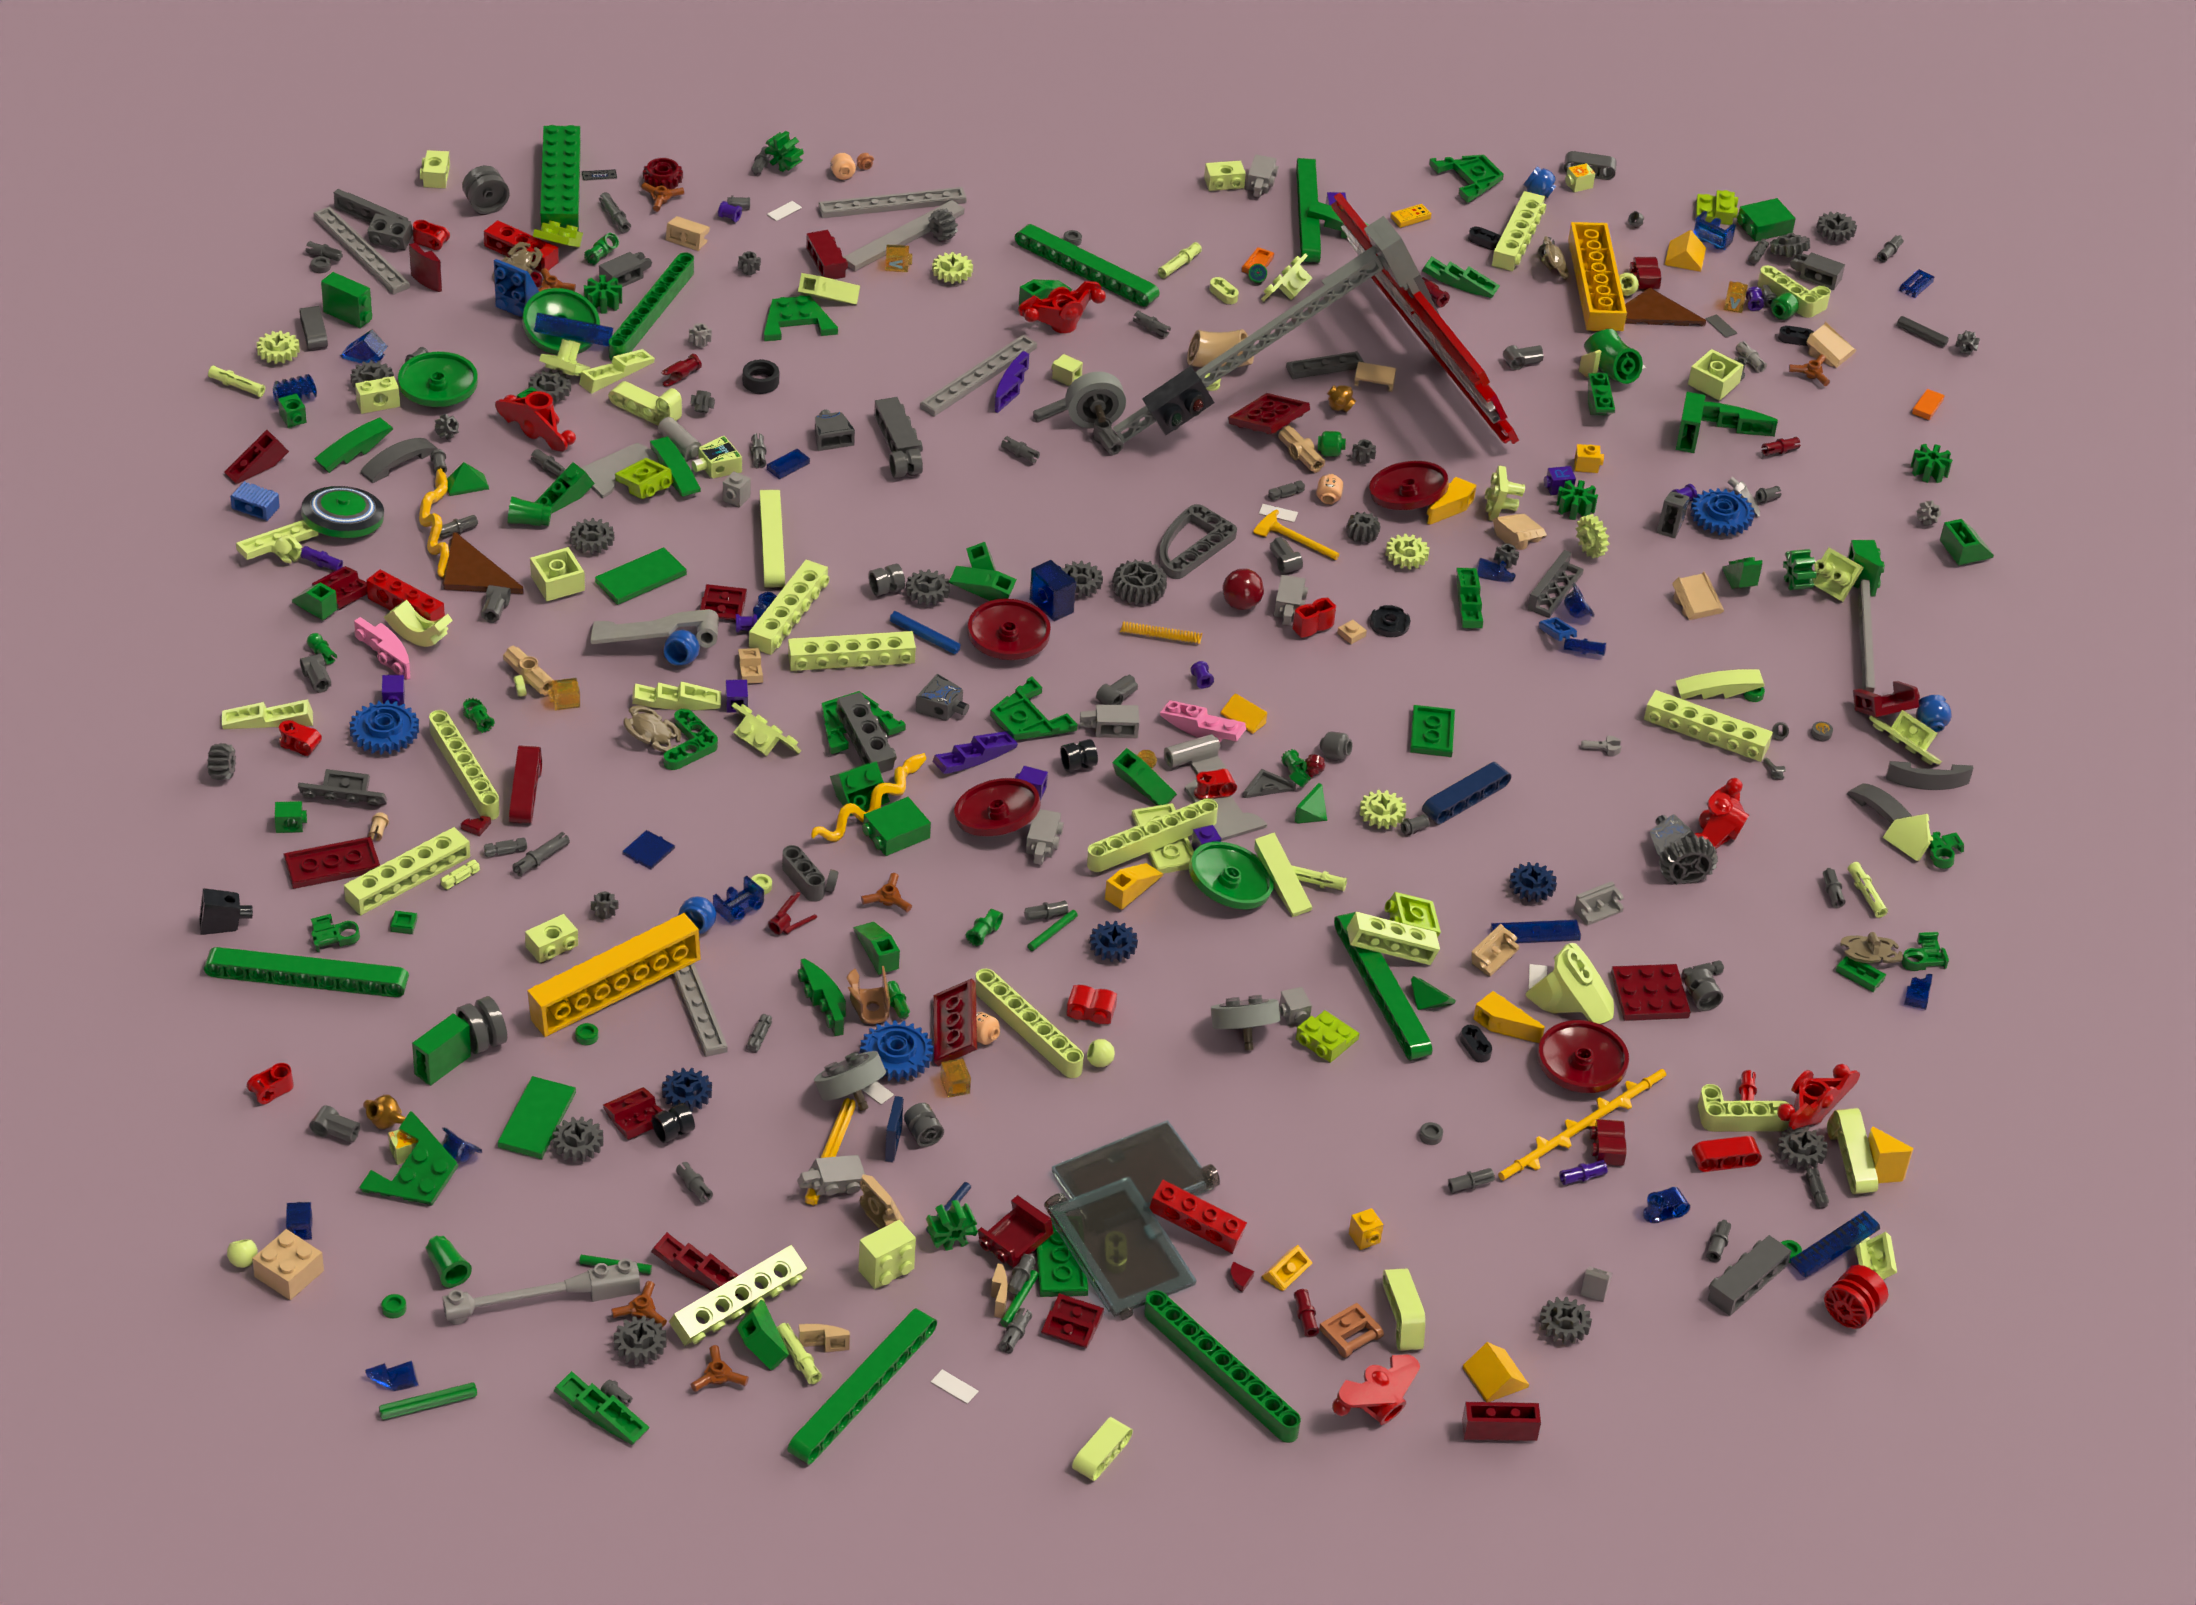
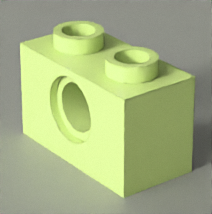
M427 150L426 158H422V168H420V180H423V187L446 188L450 170L449 151Z
M1241 161L1205 163L1204 179L1209 191L1244 188L1246 173Z
M394 376L355 383L356 402L361 414L400 407L399 387Z
M562 914L525 931V945L536 960L542 963L578 946V929Z

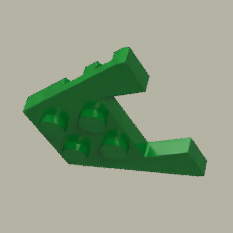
M1485 155L1462 156V159L1455 160L1452 157H1445L1444 160L1436 161V158L1429 160V165L1437 173L1454 169L1470 184L1459 188L1458 193L1467 203L1501 182L1504 174Z
M810 295L772 299L764 332V342L781 340L780 327L818 324L821 336L838 335V326Z
M1032 676L1026 680L1023 686H1018L1015 689V693L1010 697L1006 696L990 711V716L1014 740L1075 732L1078 728V724L1068 713L1048 720L1032 704L1029 699L1042 694L1043 688Z
M863 694L864 698L870 703L873 715L877 716L880 725L888 736L906 730L905 722L902 720L897 721L893 718L891 712L883 711L878 707V703ZM838 698L821 703L831 754L849 749V742L843 735V733L847 732L836 713Z
M410 1111L399 1127V1130L418 1141V1143L392 1181L370 1170L359 1188L366 1193H379L382 1196L400 1197L403 1200L433 1205L459 1165L420 1119Z

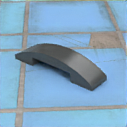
M412 438L398 442L373 457L361 469V474L370 482L375 483L389 476L390 468L415 456L421 459L431 455L432 451L438 448L426 438Z
M1890 761L1886 779L1899 785L1916 789H1954L1969 784L1973 765L1952 764L1951 770L1911 768V762Z
M1862 783L1847 793L1861 806L1870 805L1890 823H1893L1896 819L1912 817L1899 801L1876 786Z

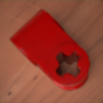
M417 220L413 223V242H416L418 245L433 250H440L443 242L450 238V232L443 226L429 223L426 220Z
M286 720L279 725L281 733L279 739L280 746L298 752L301 755L309 756L322 740L321 734L316 729L298 724L295 721Z
M1228 769L1200 772L1196 776L1198 784L1194 790V795L1200 800L1228 797L1237 790V784Z
M277 1063L271 1068L252 1076L248 1080L246 1087L250 1092L255 1093L260 1104H267L293 1089L294 1082L291 1067L286 1063Z

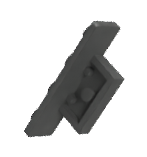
M326 769L323 785L298 783L300 793L310 798L324 796L328 800L340 798L346 799V801L351 803L364 801L374 806L387 804V798L384 793L368 791L369 774Z

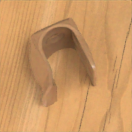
M882 966V987L860 989V977L856 968L850 971L847 975V980L851 987H848L850 1001L860 1020L866 1024H878L887 1021L889 1018L890 997L884 966ZM874 1003L879 1006V1009L870 1011L867 1009V1005Z

